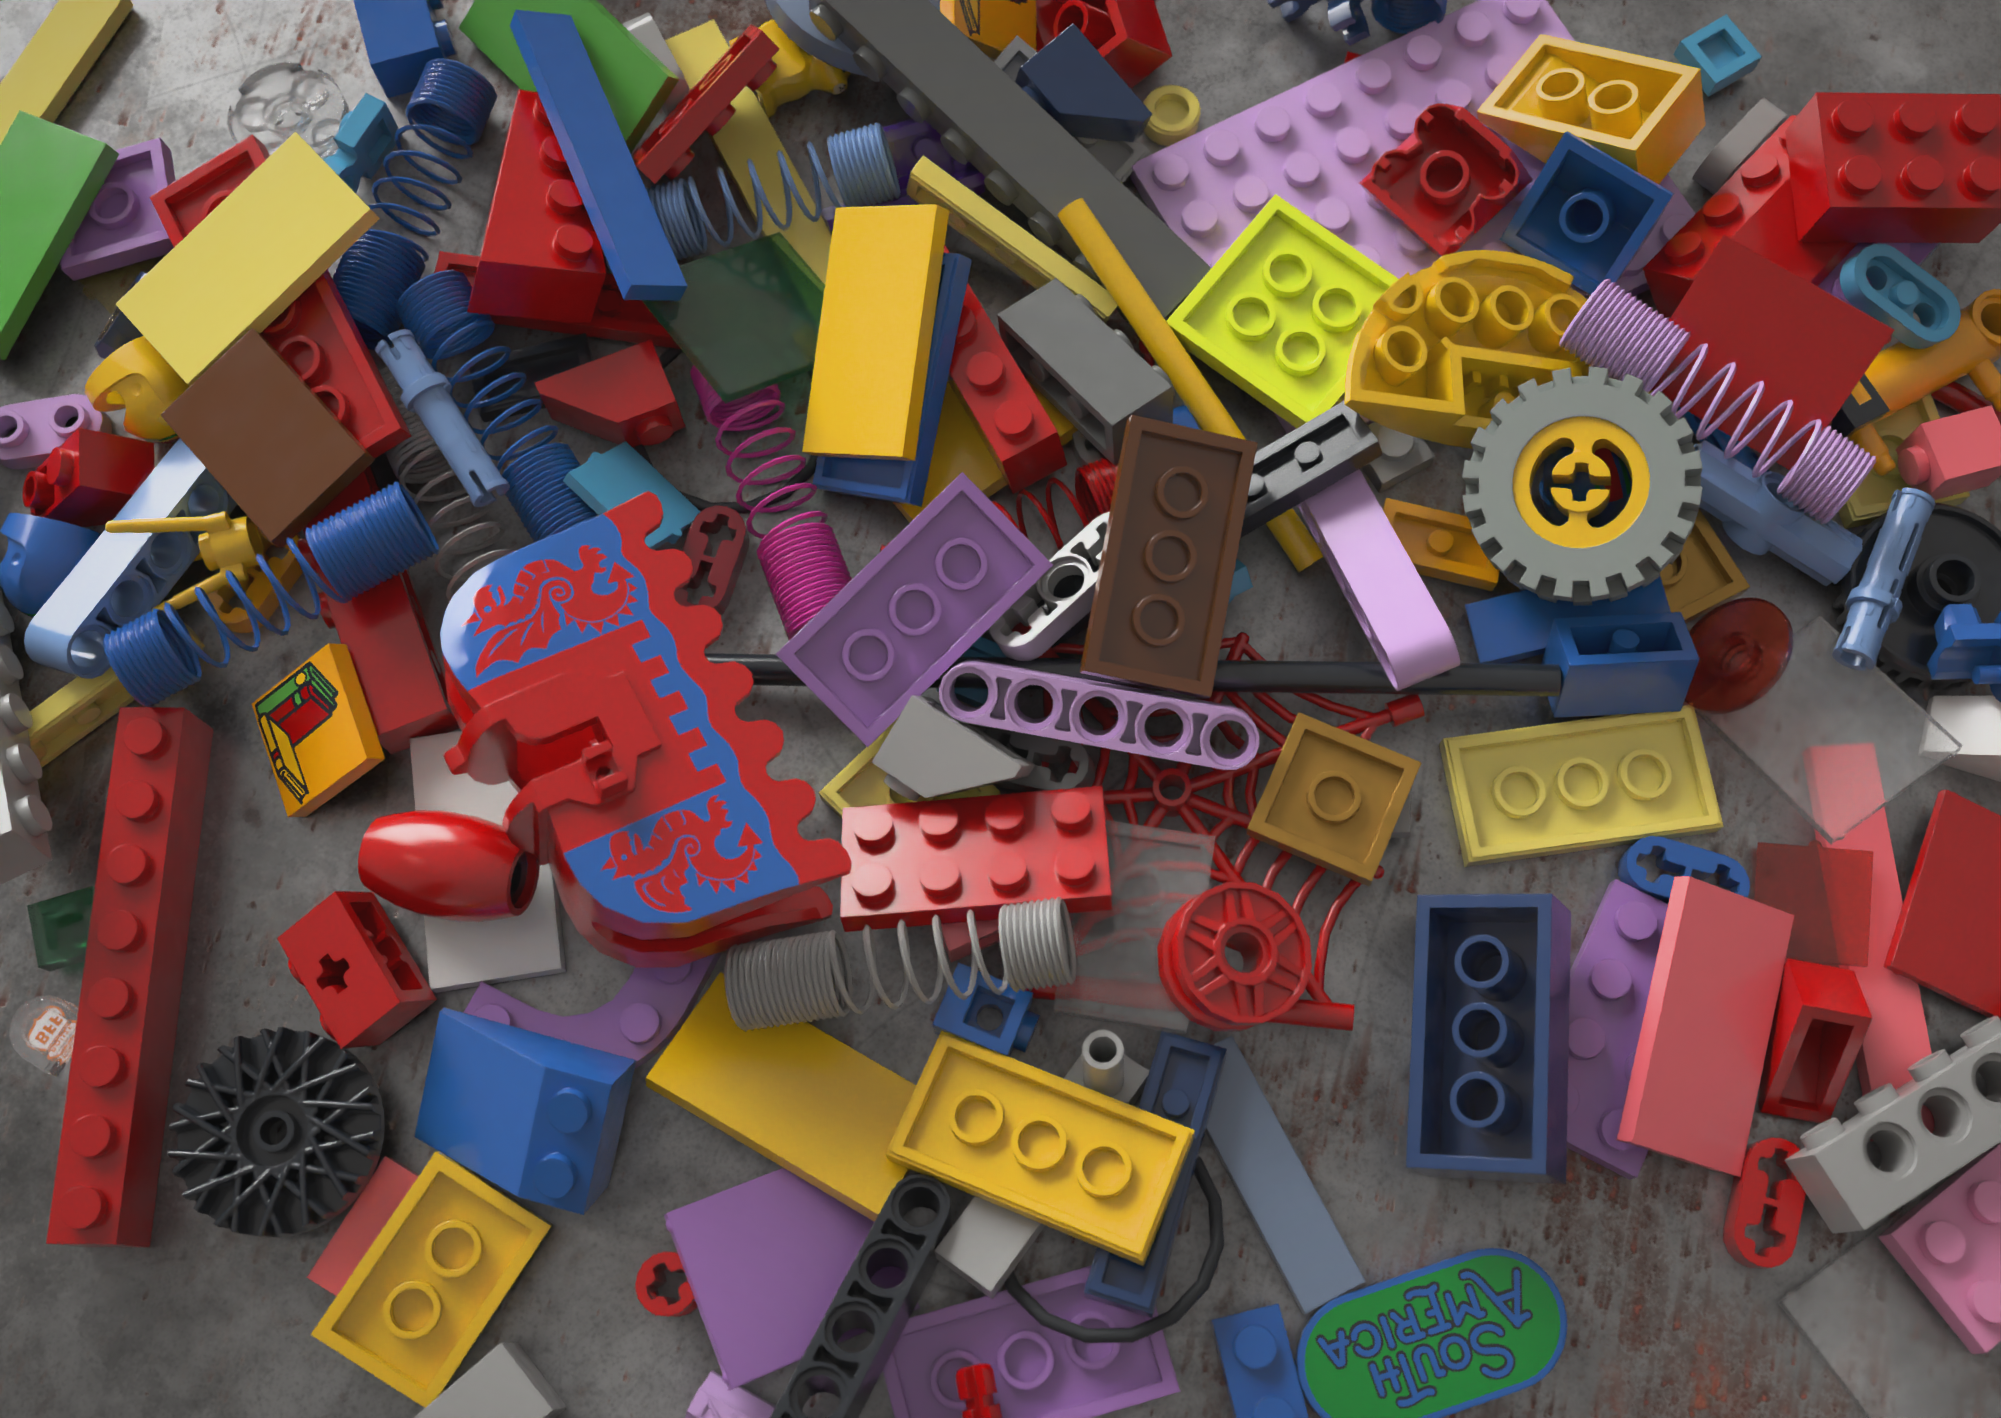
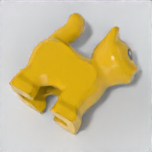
M774 19L765 22L758 28L780 48L771 58L778 65L777 68L756 90L758 94L755 95L768 118L775 115L778 106L786 102L798 100L812 90L839 94L847 88V79L851 72L836 68L807 54L805 50L794 43L781 30ZM736 37L735 39L729 41L730 46H731L739 37Z

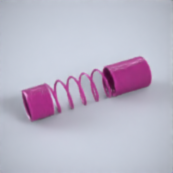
M729 342L705 352L695 361L690 375L707 421L714 427L719 428L715 438L716 446L724 454L730 455L725 466L727 476L735 482L741 483L736 493L737 503L744 509L751 511L746 522L748 532L762 539L757 549V556L768 582V587H770L772 598H774L776 609H778L780 620H782V625L788 640H790L852 580V577H850L846 561L841 554L839 544H837L833 528L824 524L828 515L826 513L810 511L796 515L780 523L767 535L758 533L753 529L752 520L757 512L771 513L799 506L815 495L817 486L810 483H797L784 487L767 496L756 507L750 506L743 501L741 493L745 485H765L790 478L802 470L806 464V458L800 455H786L775 458L756 468L745 479L738 478L733 474L731 464L735 457L754 458L777 452L794 440L796 431L788 427H776L765 430L744 441L733 452L728 451L722 445L721 436L724 430L744 431L755 429L776 420L785 410V403L779 401L781 397L780 390L776 384V379H774V374L766 358L764 348L754 342ZM776 405L779 406V410L767 419L748 424L768 414ZM782 432L790 433V437L777 446L757 452L739 453L751 443L765 436ZM790 460H800V464L796 468L785 474L762 480H751L763 470L776 464ZM811 488L807 495L785 505L763 507L787 492ZM810 517H822V519L817 523L811 522L799 524L779 532L783 528L797 521Z

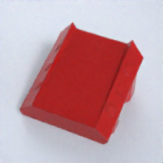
M1437 103L1428 106L1416 118L1414 133L1398 148L1386 151L1374 163L1372 171L1359 184L1374 201L1430 251L1441 257L1457 252L1530 184L1533 179L1514 151L1464 107Z

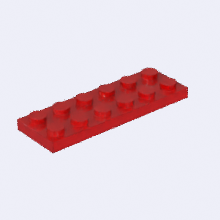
M253 134L150 196L173 247L180 243L270 156L265 145ZM327 269L260 334L269 341L375 459L412 435Z

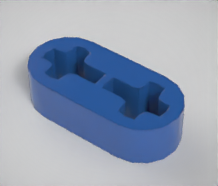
M1648 836L1639 839L1622 853L1618 862V876L1621 882L1666 904L1669 903L1674 876L1662 874L1652 883L1647 881L1646 869L1638 866L1637 862L1642 861L1650 853L1656 856L1655 862L1658 868L1676 873V876H1691L1704 880L1715 872L1720 875L1719 884L1722 887L1744 897H1748L1750 892L1749 877L1738 861L1723 854L1664 837Z

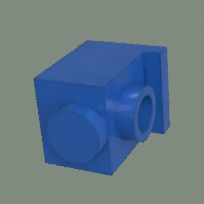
M958 962L952 977L960 992L965 993L969 986L971 967ZM977 971L975 987L970 997L966 1000L956 996L950 986H948L932 1026L937 1035H940L942 1030L1010 1057L1013 1048L1024 1053L1026 1052L1040 1015L1029 1011L1033 1002L1032 992L1027 990L1023 992L1021 989L1015 992L1008 983L1006 990L1001 995H998L990 990L981 972ZM990 976L994 985L1000 988L1003 980ZM985 1008H995L1002 1014V1023L994 1030H985L977 1023L979 1013Z

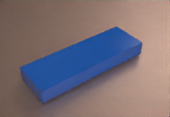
M1660 573L1659 577L1645 588L1641 585L1629 591L1627 597L1612 602L1608 598L1592 601V605L1574 606L1571 601L1557 600L1554 603L1540 599L1534 592L1523 590L1465 605V612L1479 663L1497 664L1544 654L1554 618L1671 613Z

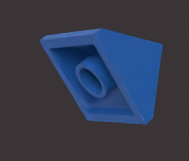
M1566 131L1499 240L1525 256L1546 262L1571 274L1574 277L1572 284L1592 295L1603 280L1611 279V283L1618 282L1650 236L1674 193L1571 132Z

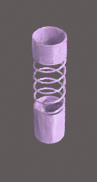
M1605 279L1574 317L1561 337L1559 346H1564L1565 351L1570 350V354L1575 353V358L1580 357V361H1585L1586 365L1590 364L1591 367L1608 368V378L1623 381L1627 373L1643 380V390L1649 393L1691 335L1690 332H1685V328L1680 329L1679 325H1674V321L1669 322V317L1664 318L1663 314H1658V310L1653 311V307H1648L1647 303L1643 304L1642 300H1637V296L1632 297V293H1627L1626 289L1621 290V285L1616 286V282L1611 283V279ZM1707 343L1697 347L1650 393L1652 396H1655L1658 391L1662 392L1699 355L1672 404V412L1679 419L1728 372L1697 430L1696 438L1701 440L1710 435L1736 408L1757 390L1725 449V459L1736 455L1776 415L1786 408L1780 423L1752 471L1753 478L1760 477L1796 441L1815 426L1814 432L1800 458L1778 486L1777 495L1782 494L1783 498H1788V502L1793 501V506L1798 505L1799 509H1804V513H1809L1810 517L1815 516V521L1820 520L1821 524H1826L1836 515L1876 463V456H1870V452H1865L1864 448L1859 449V444L1854 445L1853 441H1848V437L1843 438L1842 433L1837 434V430H1832L1831 426H1827L1821 431V419H1816L1801 428L1764 464L1791 416L1794 407L1792 400H1787L1777 406L1735 446L1765 390L1764 381H1759L1748 388L1705 430L1737 370L1736 362L1729 363L1723 367L1676 413L1708 353Z

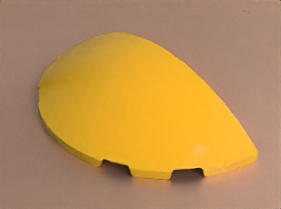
M1471 250L1443 255L1433 262L1432 266L1422 269L1411 276L1407 272L1393 283L1373 304V310L1354 338L1348 358L1345 378V405L1363 417L1389 429L1420 439L1473 449L1471 441L1478 427L1486 429L1493 420L1490 410L1502 398L1509 404L1519 397L1518 386L1533 378L1537 386L1553 381L1552 371L1565 368L1571 369V377L1589 376V366L1591 367V365H1586L1585 361H1580V357L1575 358V353L1570 354V350L1565 351L1564 346H1559L1564 332L1588 299L1571 288L1574 280L1571 274L1529 256L1494 250Z

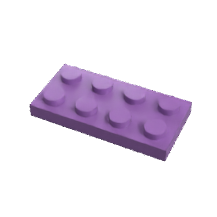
M961 472L792 637L776 655L869 747L900 716L912 695L921 696L1053 564Z
M1615 879L1606 889L1570 970L1567 1148L1627 1179L1637 1178L1648 1150L1618 1141L1617 1136L1668 904Z
M1091 1266L1022 1285L1048 1313L1088 1329L1131 1328L1151 1319L1085 1298L1084 1290ZM1007 1290L996 1293L993 1299L984 1296L909 1318L883 1369L894 1418H963L962 1411L967 1409L965 1400H959L955 1378L956 1372L962 1367L981 1363L990 1364L993 1368L997 1393L993 1394L994 1404L1000 1403L1002 1418H1093L1180 1392L1163 1330L1130 1343H1084L1040 1325ZM1155 1308V1312H1154L1153 1318L1156 1317V1316H1158V1312H1157V1309H1156V1308Z

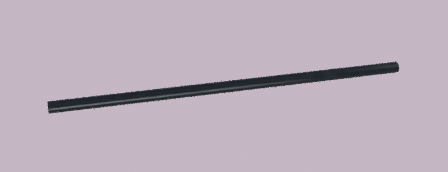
M705 653V657L715 664L734 661L745 665L752 673L753 685L807 686L776 654ZM959 657L929 687L939 688L944 675L961 662L966 660H984L1143 690L1165 691L1079 673L1082 658H1036L1031 661H1019L1008 657ZM1218 660L1212 692L1558 697L1561 687V672L1558 664L1460 663L1458 667L1396 691L1380 662ZM974 673L959 675L954 684V688L988 689L986 682ZM1028 685L1022 688L1046 690L1039 685Z

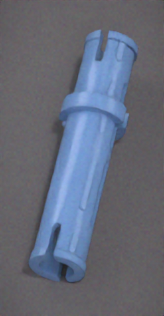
M403 329L389 334L388 337L395 347L390 348L388 343L382 339L377 344L375 351L383 359L403 392L400 398L408 411L410 410L418 414L469 494L472 504L475 507H483L496 501V498L491 491L496 490L499 496H503L509 490L510 485L506 479H503L450 396L451 384L444 374L442 375V373L434 371L410 330Z
M1906 487L1902 491L1898 489L1894 491L1882 528H1880L1862 581H1860L1858 587L1853 588L1849 593L1845 603L1849 611L1846 617L1847 620L1832 652L1833 658L1845 667L1860 671L1865 670L1866 667L1873 669L1877 662L1886 630H1888L1891 623L1896 622L1903 607L1899 599L1902 593L1901 590L1920 545L1926 523H1928L1935 507L1934 498L1922 490Z

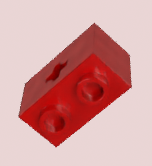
M334 891L277 938L289 958L288 967L291 974L301 985L305 986L320 1012V1023L324 1031L338 1043L341 1049L382 1044L437 1000L374 892Z

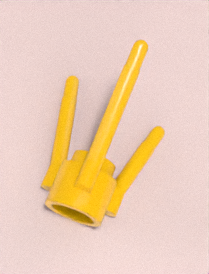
M226 511L204 517L108 521L105 525V529L109 533L207 531V533L198 536L200 553L194 561L203 559L210 571L220 569V572L172 596V598L152 608V611L153 609L164 611V603L171 604L175 610L198 600L194 591L196 586L201 587L208 595L230 584L225 575L226 570L232 571L239 582L247 580V568L259 566L256 560L257 554L262 555L266 559L265 548L258 527L248 516L231 520Z

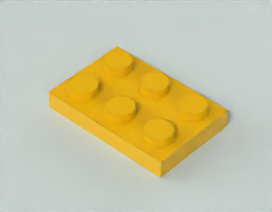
M436 1151L310 1335L426 1408L440 1396L553 1224L440 1151Z

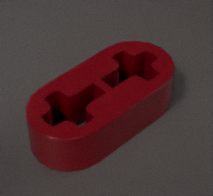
M715 505L705 508L697 514L692 522L682 551L691 559L693 573L689 583L674 595L675 600L680 605L688 607L704 604L713 607L720 615H723L727 609L747 555L750 541L744 520L736 510L728 506ZM722 526H728L733 541L722 540L715 558L711 557L713 547L707 533L717 534ZM705 571L710 572L708 584L714 594L713 597L702 596L698 604H693L686 590L688 588L698 589Z

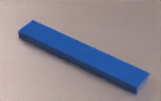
M515 10L510 28L623 299L680 301L688 285L571 15Z

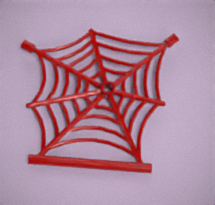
M1020 622L1012 631L1025 635L1030 631L1031 626H1024ZM1241 632L1236 637L1222 638L1220 649L1231 648L1225 660H1241L1243 654L1250 660H1265L1249 644L1247 633ZM1060 643L1053 648L1050 647L1038 658H1060L1056 653L1083 655L1084 645ZM1043 690L1044 717L1048 716L1053 709V699L1047 690ZM1212 692L1211 697L1199 700L1221 704L1224 695H1226L1237 708L1244 710L1252 718L1259 730L1281 747L1261 754L1257 752L1255 757L1246 766L1239 769L1222 770L1212 768L1214 771L1189 779L1188 774L1193 764L1178 762L1176 768L1162 771L1149 756L1126 752L1129 755L1128 775L1123 789L1103 791L1106 829L1110 835L1115 866L1110 874L1112 897L1123 882L1157 872L1197 873L1220 883L1245 882L1241 874L1260 840L1250 836L1240 851L1234 865L1216 840L1232 825L1245 829L1248 828L1258 805L1255 791L1259 769L1277 762L1287 737L1257 715L1237 692ZM1251 692L1255 698L1274 713L1293 725L1297 715L1291 713L1267 693ZM1293 693L1328 711L1355 718L1356 720L1339 725L1336 728L1354 735L1362 733L1360 737L1368 741L1381 725L1390 723L1393 727L1425 716L1424 708L1418 695H1406L1384 704V710L1373 713L1333 702L1316 693ZM1096 697L1088 699L1083 704L1100 722L1103 730L1112 727L1117 720L1114 717H1118L1117 708L1104 707ZM1081 707V717H1082L1083 722H1084L1083 711H1082V707ZM1164 708L1153 711L1148 717H1159L1177 713ZM1226 720L1217 724L1226 739L1238 750L1244 745L1245 741L1235 734ZM1180 732L1165 736H1149L1158 742H1169L1175 739ZM1101 747L1095 780L1091 787L1102 786L1109 764L1111 749ZM1071 760L1067 773L1076 774L1078 768ZM1042 762L1041 766L1048 768L1049 763ZM1139 767L1152 780L1153 787L1135 788ZM1247 773L1244 795L1249 815L1237 810L1233 797L1235 778ZM1224 782L1222 797L1225 805L1193 793ZM1175 786L1183 791V795L1178 799L1170 800L1163 797L1161 792L1167 787ZM1153 801L1155 807L1139 829L1134 803ZM1109 804H1123L1128 819L1131 844L1124 854L1122 852L1118 827L1107 807ZM1193 809L1219 818L1221 821L1209 832ZM1165 816H1180L1195 836L1170 835L1150 840ZM1167 846L1204 848L1219 871L1198 863L1154 862L1137 868H1131L1142 852ZM1282 850L1268 869L1262 884L1263 887L1272 890L1277 875L1293 854ZM1316 865L1298 891L1292 907L1298 912L1299 916L1306 899L1327 871L1326 868ZM1381 865L1376 870L1375 879H1380L1384 876L1385 871ZM1351 879L1332 903L1320 929L1314 964V976L1310 972L1305 988L1313 1000L1298 999L1286 1013L1266 1021L1267 1023L1345 1031L1353 1030L1354 1004L1332 1002L1324 991V980L1330 934L1342 908L1362 883ZM1175 893L1134 898L1113 906V910L1085 912L1073 931L1076 959L1106 947L1144 940H1160L1163 929H1143L1106 936L1082 945L1095 924L1133 909L1174 904L1182 905L1197 896ZM1226 943L1225 947L1240 952L1234 945ZM1076 976L1072 985L1067 982L1065 986L1061 983L1058 987L1053 984L1051 988L1048 985L1044 989L1040 986L1038 990L1034 987L1031 991L1026 988L1027 991L1033 993L1034 999L1183 1014L1169 1000L1164 986L1159 984Z

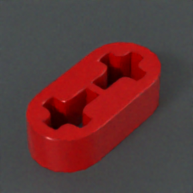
M1772 1137L1749 1144L1746 1147L1741 1176L1733 1177L1723 1227V1241L1733 1259L1747 1268L1763 1269L1782 1265L1792 1256L1796 1246L1806 1192L1785 1162L1787 1158L1800 1151V1149L1794 1143L1783 1138ZM1773 1154H1776V1166L1786 1170V1179L1773 1182L1770 1186L1769 1196L1766 1197L1769 1176L1766 1172L1758 1170L1759 1160L1772 1158ZM1763 1209H1766L1763 1232L1773 1236V1246L1760 1248L1756 1254L1755 1241L1745 1237L1746 1226L1759 1225Z

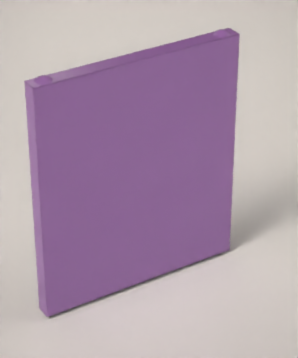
M785 1168L675 1209L664 1215L666 1228L671 1233L722 1370V1379L727 1384L729 1391L801 1360L874 1224V1221ZM883 1267L876 1271L870 1281L877 1287L884 1289L894 1288L902 1283L906 1278V1273L896 1267ZM918 1303L914 1311L920 1308ZM861 1328L851 1329L840 1337L837 1344L862 1334L867 1330Z

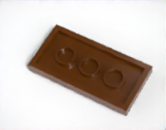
M1131 415L1127 419L1079 673L1204 699L1212 696L1258 442Z

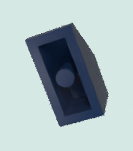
M1074 23L1020 66L1015 79V83L1073 137L1134 142L1142 135L1152 116L1149 109Z

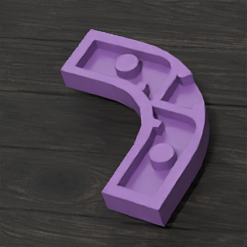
M721 953L707 956L680 967H635L629 980L611 1001L586 1014L562 1017L540 1011L482 981L463 1013L636 1060V1069L659 1053L682 1027L717 964Z

